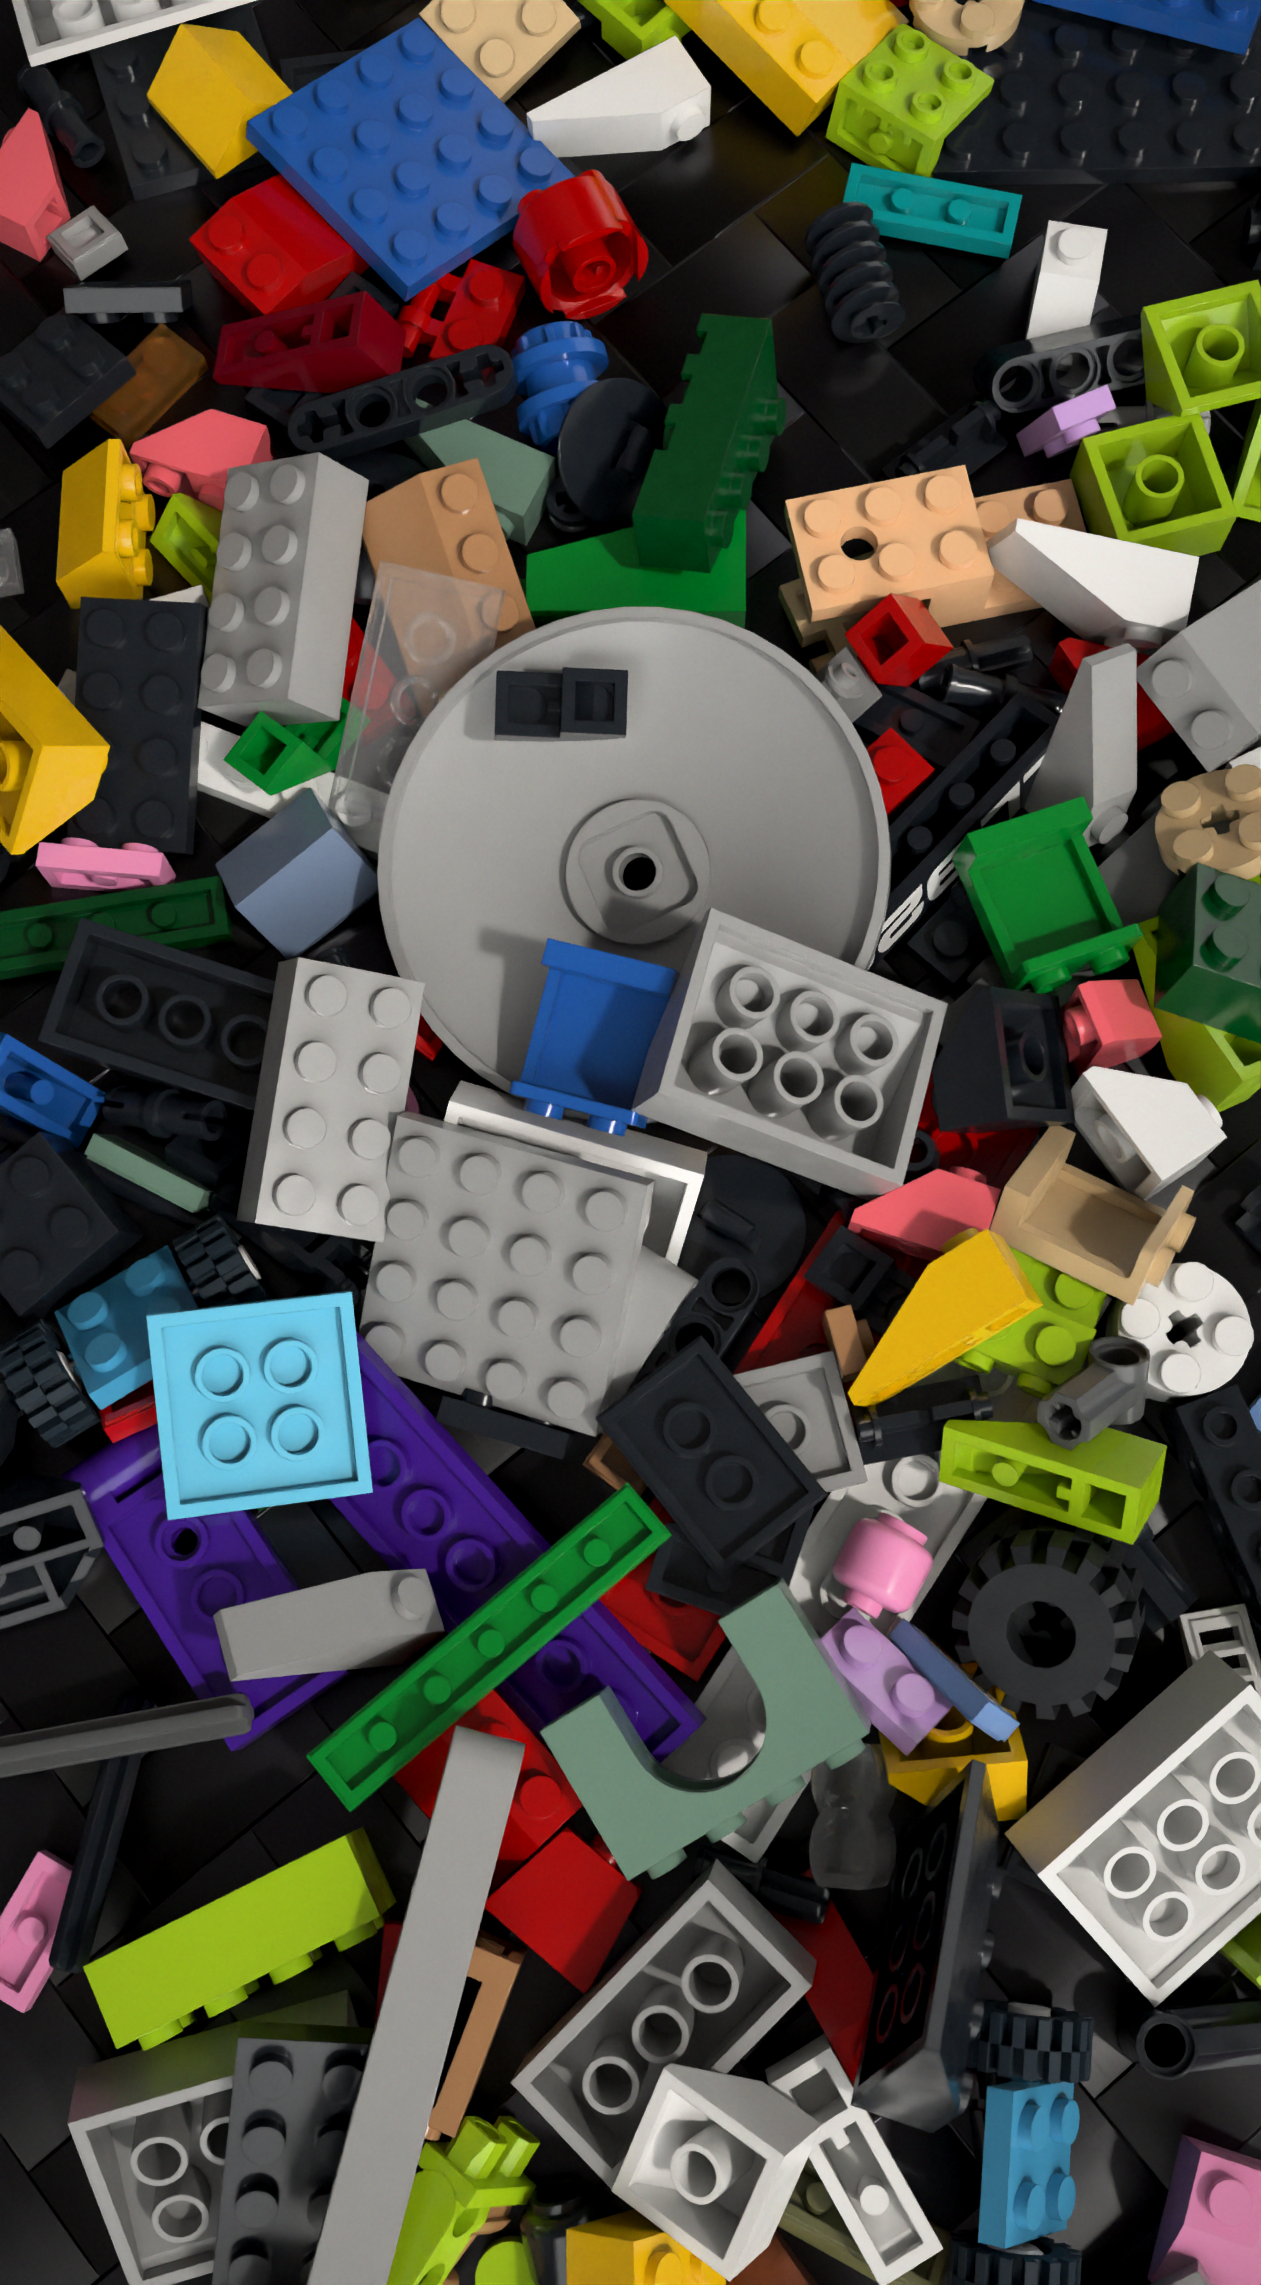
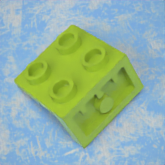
M901 23L840 80L825 137L871 167L932 178L933 169L937 164L944 139L991 92L994 79L977 69L969 61L961 59L929 39L921 31Z

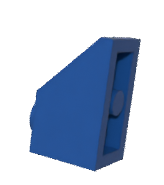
M0 1032V1113L7 1117H13L44 1133L68 1138L74 1147L79 1148L105 1101L106 1093L10 1035Z

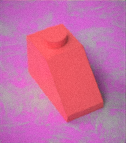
M952 1166L949 1172L936 1169L854 1209L847 1229L866 1241L933 1262L944 1255L941 1249L942 1245L955 1235L971 1228H977L978 1232L984 1229L989 1230L1001 1189L986 1185L988 1178L985 1175L968 1168Z

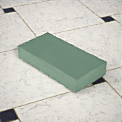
M93 1134L84 1154L88 1155L87 1159L192 1213L212 1211L209 1206L212 1194L216 1192L213 1189L168 1166L165 1160L117 1135Z

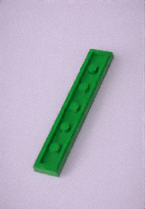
M627 1482L306 1755V1757L348 1811L352 1812L665 1543L672 1534Z

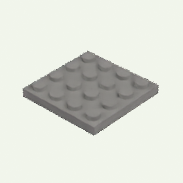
M410 1111L398 1115L386 1177L391 1200L384 1243L375 1242L359 1334L397 1376L458 1395H462L465 1388L492 1396L494 1406L596 1437L603 1429L597 1423L595 1417L607 1409L655 1180Z

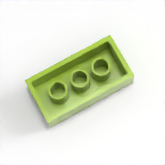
M362 1826L83 1966L116 2049L138 2039L142 2050L146 2051L181 2033L183 2028L197 2021L194 2010L204 2006L208 2017L211 2018L249 1998L248 1995L260 1989L257 1978L269 1973L273 1984L276 1985L311 1967L313 1962L323 1957L320 1946L334 1940L338 1951L341 1952L373 1936L378 1932V1929L384 1926L385 1921L382 1914L396 1903V1899L366 1831Z

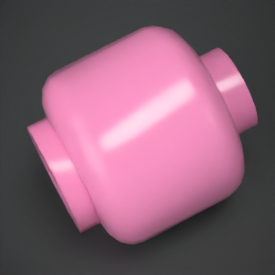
M880 1512L876 1520L871 1518L858 1520L832 1566L834 1577L846 1587L841 1600L874 1619L878 1618L882 1609L893 1613L907 1611L912 1606L933 1565L932 1556L924 1547L928 1538L909 1524L884 1512Z

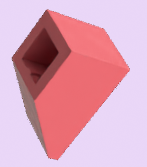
M28 108L16 127L11 128L6 133L0 148V242L41 262L51 247L46 236L68 222L71 217L53 148L39 113Z
M214 409L206 410L134 442L129 452L133 463H138L140 467L142 484L152 492L170 498L172 494L182 493L222 512L228 468L276 459L267 425Z
M1138 979L1088 981L1076 987L1061 1012L1067 1063L1073 1062L1079 1078L1082 1073L1093 1066L1110 1068L1149 1054L1162 1038Z

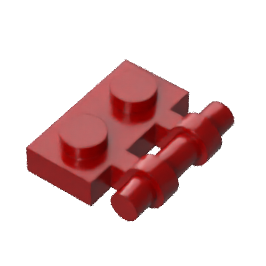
M473 259L470 260L463 278L451 275L450 273L446 274L413 296L409 305L401 308L396 321L406 330L403 357H413L418 343L432 347L429 354V362L479 345L491 344L502 348L526 292L525 276ZM437 300L451 304L444 322L430 317ZM493 367L482 371L484 385H486Z

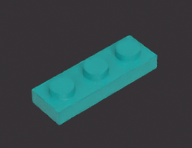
M852 163L843 202L867 204L873 210V220L871 222L878 226L880 235L1008 259L1022 195Z

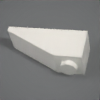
M674 36L527 112L528 132L533 140L541 141L557 158L660 151L678 141H687L694 138L703 128L710 125L711 86L678 38Z
M825 2033L767 2068L765 2072L769 2086L822 2123V2127L808 2157L879 2285L889 2284L943 2250L938 2237L869 2112L851 2106L854 2086Z

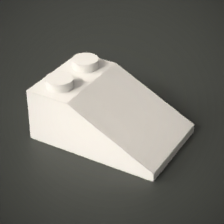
M1020 518L1015 519L986 541L992 566L1085 641L1104 644L1110 647L1129 643L1137 650V653L1148 649L1160 648L1163 642L1172 639L1187 626L1199 561L1197 556Z

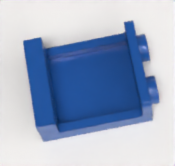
M548 938L541 964L549 968L521 1078L519 1082L512 1080L509 1093L527 1098L523 1111L562 1121L564 1109L567 1108L589 1114L586 1127L623 1137L625 1136L627 1125L645 1129L648 1117L631 1111L649 1047L680 973L673 968Z

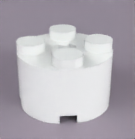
M1198 1262L1171 1264L1158 1288L1147 1283L1133 1306L1116 1298L1107 1317L1105 1337L1120 1336L1134 1339L1144 1344L1150 1350L1146 1399L1150 1398L1167 1403H1186L1219 1388L1233 1378L1243 1365L1248 1351L1252 1347L1254 1330L1251 1326L1245 1303L1236 1289L1225 1278L1208 1269L1205 1265ZM1179 1325L1185 1332V1336L1181 1341L1172 1344L1168 1340L1166 1333L1172 1327Z

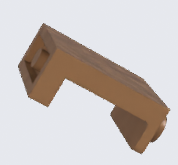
M481 1928L478 1931L467 1976L481 1981L482 1984L445 2082L438 2085L425 2139L439 2140L441 2133L455 2138L469 2106L528 1949L525 1946Z

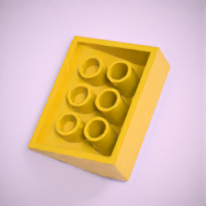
M663 0L797 137L835 100L840 80L870 54L899 24L904 23L908 25L910 22L890 0Z

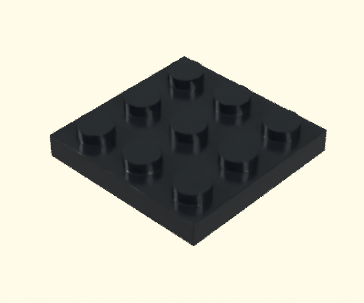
M251 2L182 22L239 32L272 69ZM181 23L89 50L136 202L216 179L154 109L147 98L149 88ZM257 151L221 177L267 165L270 162Z

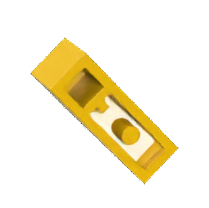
M971 1228L955 1235L942 1245L941 1249L944 1255L927 1265L847 1394L854 1405L863 1407H876L1043 1306L1003 1236L988 1229L978 1232L977 1228Z

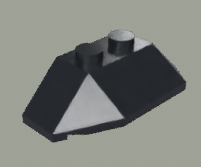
M28 1472L0 1480V1630L67 1609L87 1576L95 1558L97 1559L103 1549L105 1537L82 1483Z

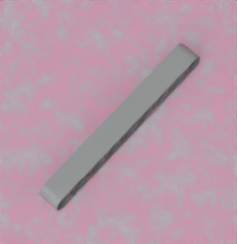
M458 1725L455 1727L306 2285H387L517 1785L525 1743Z

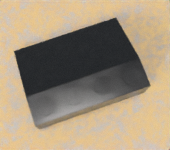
M972 1759L900 1832L851 2099V2106L930 2133H934L958 2115L963 2114L971 2096L973 2074L971 2070L965 2067L969 2042H973L976 2038L984 2013L983 2000L976 1996L980 1973L986 1969L994 1946V1932L987 1929L990 1905L996 1902L1004 1880V1866L997 1863L1001 1834L985 1763Z

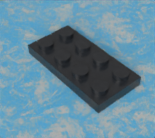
M81 597L75 708L110 745L107 767L101 775L94 800L68 819L67 838L86 839L94 842L101 848L122 849V845L126 843H141L156 848L159 853L193 855L202 709L198 708L197 705L208 607L205 605L190 602Z
M258 2021L239 2022L212 2285H306L374 2028Z

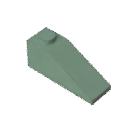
M416 398V403L422 408L430 409L436 407ZM466 419L403 439L421 462L430 470L478 458L505 540L511 539L527 546L547 508L546 495L548 487L556 479L555 457Z

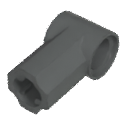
M1108 1336L1094 1340L1089 1346L1087 1365L1038 1403L1037 1422L1045 1428L1049 1434L1050 1441L1072 1451L1080 1443L1089 1442L1109 1425H1126L1140 1420L1144 1415L1150 1350L1137 1340L1127 1337Z

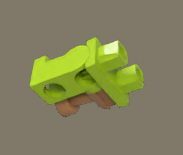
M465 2116L455 2138H452L450 2142L425 2143L418 2162L423 2171L416 2173L387 2285H459V2276L454 2266L476 2236L502 2230L511 2221L507 2215L512 2205H526L537 2185L522 2172L538 2148L540 2141L515 2118L499 2116L492 2126L488 2121L478 2116Z

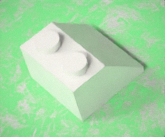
M1093 1066L1082 1073L1071 1089L1075 1115L1074 1125L1121 1189L1144 1200H1147L1196 1167L1227 1138L1221 1130L1223 1123L1215 1106L1205 1096L1201 1094L1196 1096L1187 1083Z
M670 2063L661 2072L611 2191L730 2282L769 2246L822 2127V2123L763 2081Z

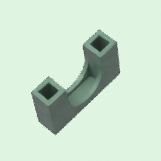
M783 1577L727 1611L718 1620V1623L757 1685L766 1713V1731L763 1745L756 1756L740 1770L721 1778L706 1780L688 1778L669 1770L649 1752L609 1685L551 1720L540 1731L627 1881L644 1871L648 1872L652 1880L664 1875L687 1858L683 1847L704 1834H706L711 1843L721 1840L747 1821L742 1811L763 1798H766L770 1807L775 1806L800 1791L806 1785L801 1775L824 1761L830 1770L836 1769L865 1750L866 1746L861 1738L869 1734L871 1721Z

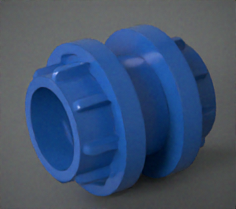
M572 321L548 323L527 331L517 339L516 348L511 352L512 362L518 375L516 394L528 396V399L520 404L515 412L519 431L523 435L531 437L534 446L540 447L543 452L549 454H558V439L561 425L573 401L587 387L598 382L596 378L609 365L605 344L596 338H592L591 331L584 329L581 324Z

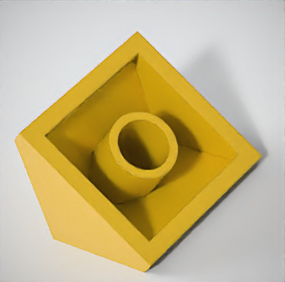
M181 23L149 88L147 98L154 109L216 179H219L258 151L246 139L247 121L290 96L293 92L239 32Z

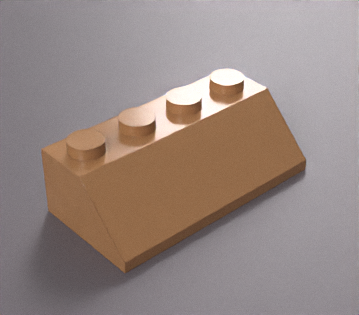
M478 458L420 473L366 502L362 543L423 720L425 721L445 694L473 667L497 649L536 628Z

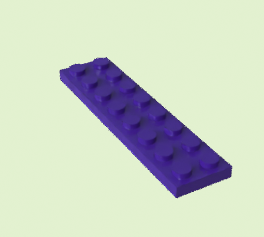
M356 1331L373 1493L330 1498L329 1500L392 1571L426 1568L444 1630L450 1634L552 1546L439 1422H436V1418ZM600 1599L496 1687L547 1745L540 1731L551 1720L609 1685L643 1743L660 1763L707 1719Z

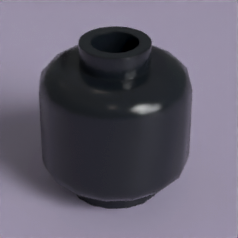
M575 2177L558 2178L538 2187L532 2193L531 2202L525 2207L519 2219V2230L529 2271L536 2285H567L566 2229L611 2216L604 2194L592 2186L585 2185L583 2180Z

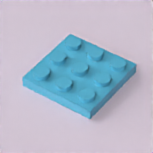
M351 1291L146 1314L168 1520L373 1493Z

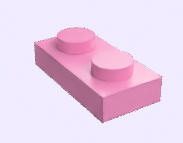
M73 837L62 839L61 844L39 842L35 865L51 887L116 893L175 883L176 877L164 854L159 853L152 846L141 843H126L122 845V849L101 848L89 840Z
M46 1849L38 1851L0 1916V2000L21 2013H25L32 2008L54 1969L49 1965L48 1959L73 1869L71 1864Z

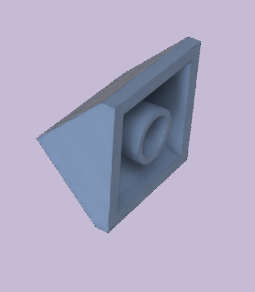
M311 787L215 864L234 907L287 960L301 956L379 893L376 869Z

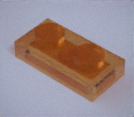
M160 323L127 356L137 374L88 415L116 439H121L122 443L129 449L208 370L204 356L163 323Z

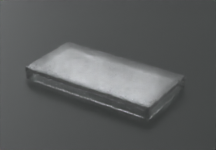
M380 560L327 810L382 823L384 810L396 773L409 745L425 719L460 679L493 653L506 594L505 590Z

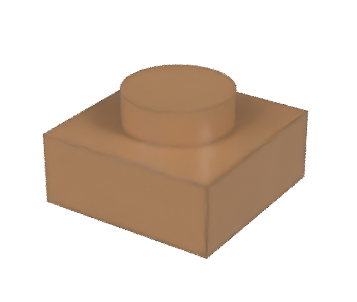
M850 1304L825 1311L821 1319L829 1351L834 1352L842 1383L856 1380L867 1359L870 1358L875 1350L867 1320L855 1321Z

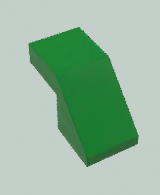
M343 697L339 721L286 725L284 728L260 711L223 760L268 795L272 796L335 770L372 720Z

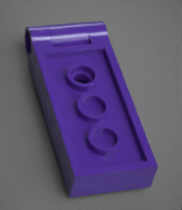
M158 1423L115 1443L111 1441L61 1475L64 1480L82 1483L105 1537L104 1548L198 1699L239 1692L248 1695L251 1706L254 1708L255 1719L252 1720V1727L248 1733L223 1738L231 1752L242 1750L353 1673L351 1669L230 1682L213 1615L221 1609L301 1589L250 1509L168 1520ZM192 1530L197 1536V1545L191 1553L184 1555L179 1548V1540L186 1531Z

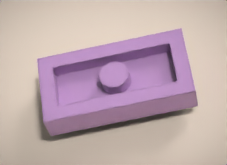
M1108 384L1052 407L1017 433L1016 437L1024 457L1044 449L1047 458H1051L1080 445L1082 438L1099 432L1101 429L1098 420L1116 408Z
M855 1608L848 1611L821 1638V1641L871 1723L906 1756L914 1750L952 1708L953 1704L908 1661V1658Z

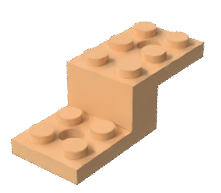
M965 465L785 500L784 505L785 520L811 622L870 611L890 593L921 600L940 628L1042 608L1039 603L992 566L986 541L1017 518L1087 533L1072 479L974 498ZM862 539L873 546L875 553L868 559L854 560L844 554L841 546L848 540Z

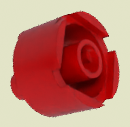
M584 171L577 177L560 181L545 190L537 189L530 191L520 200L517 206V212L520 217L513 233V247L544 307L551 313H553V309L563 311L566 319L573 320L597 316L613 308L626 297L622 288L630 281L633 275H635L638 282L643 276L648 263L647 245L617 191L605 180L599 171Z

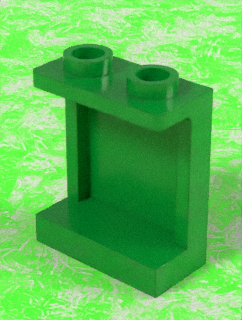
M1084 796L967 833L952 857V861L1008 989L1024 991L1033 988L1035 993L1045 994L1070 982L1072 979L1071 974L1091 968L1094 975L1107 973L1127 963L1130 960L1128 953L1144 936L1139 923L1124 927L1085 841L1083 832L1093 820V816Z

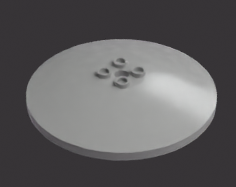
M618 607L589 611L559 619L525 633L497 649L473 667L445 694L425 719L409 745L394 778L384 810L379 838L377 880L384 931L397 972L401 978L425 982L421 1015L436 1035L458 1058L477 1074L509 1093L512 1080L519 1082L547 979L549 968L541 964L548 938L673 968L681 973L706 911L714 908L867 971L874 957L885 922L890 893L892 855L888 817L881 787L869 754L852 722L831 693L805 667L782 649L755 633L722 619L692 611L664 607ZM563 667L628 670L626 738L556 742L494 740L497 670L562 673ZM635 858H649L656 867V876L653 883L646 889L639 891L628 889L623 880V872L626 865ZM511 1094V1095L516 1096V1097H518V1098H520V1099H522V1100H524V1101H526V1099H527V1098H524V1097H520V1096ZM567 1108L564 1109L563 1113L566 1116L586 1120L589 1117V1114ZM648 1118L647 1123L659 1122L651 1118Z

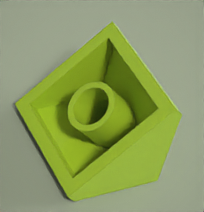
M1258 279L1143 307L1141 312L1146 399L1180 418L1261 398V286Z

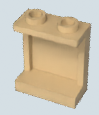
M1050 1126L1005 1185L990 1230L1003 1236L1008 1246L1133 1306L1147 1283L1157 1288L1160 1286L1175 1253H1180L1196 1221V1217L1186 1213L1195 1191L1182 1185L1168 1209L1165 1210L1065 1163L1076 1133L1062 1126Z

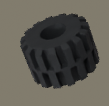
M1043 1516L1038 1527L1033 1529L1027 1517L1011 1523L1002 1538L995 1534L984 1546L958 1592L961 1597L953 1609L952 1628L963 1630L955 1644L960 1662L965 1663L976 1660L978 1664L971 1680L985 1692L993 1685L1004 1691L1005 1695L1000 1704L1002 1707L1018 1714L1024 1701L1036 1704V1719L1055 1720L1061 1704L1067 1703L1073 1717L1091 1711L1097 1694L1107 1701L1119 1688L1123 1673L1128 1672L1145 1620L1146 1602L1138 1601L1143 1587L1138 1569L1136 1567L1123 1570L1121 1565L1127 1551L1115 1539H1112L1105 1547H1102L1093 1540L1094 1532L1079 1527L1076 1528L1075 1532L1063 1529V1522ZM1042 1602H1046L1050 1607H1053V1608L1047 1609V1608L1042 1604ZM1056 1606L1059 1607V1608H1061V1609L1064 1611V1613H1061V1612L1056 1608Z

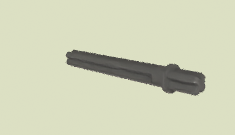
M239 1692L0 1736V1778L243 1735L251 1730L252 1720L255 1719L254 1708L251 1706L248 1695Z

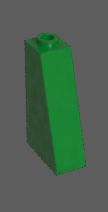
M746 510L739 511L734 521L731 544L727 549H721L710 573L640 565L634 527L528 554L526 578H519L535 628L537 629L559 619L595 610L618 607H664L692 611L722 619L744 629L746 616Z

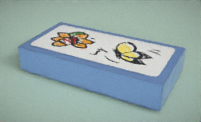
M903 1618L891 1632L889 1637L892 1640L890 1642L972 1724L997 1741L1001 1739L1004 1742L1020 1725L988 1691L985 1692L971 1680L972 1676L941 1645Z

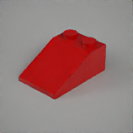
M281 174L230 198L189 238V241L210 274L254 318L327 300L351 271L361 276L370 267Z

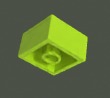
M1200 413L1180 418L1171 415L1082 438L1070 473V479H1072L1075 493L1090 534L1192 556H1201L1221 550L1238 515Z

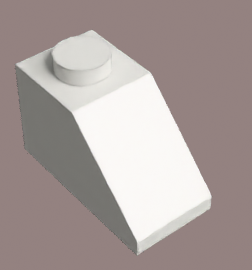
M1048 221L1036 268L1025 340L1090 325L1100 280L1108 229ZM1072 353L1065 355L1060 360L1057 370L1070 371L1073 362Z

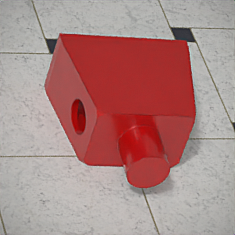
M568 1824L494 1890L486 1900L485 1909L585 1995L593 1984L642 1892V1885L634 1878L627 1881L599 1831L590 1841L574 1826Z

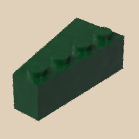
M701 314L696 328L697 337L701 342L700 354H687L681 372L682 380L686 382L682 404L671 403L664 421L663 450H654L632 513L640 565L710 573L721 549H727L730 546L734 531V521L740 510L747 509L751 499L752 483L757 472L765 471L769 458V447L774 436H780L783 433L786 422V402L784 398H778L772 319Z

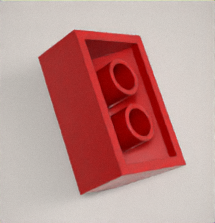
M497 1688L393 1776L430 1819L456 1725L525 1743L522 1765L490 1885L492 1891L583 1806L550 1748Z

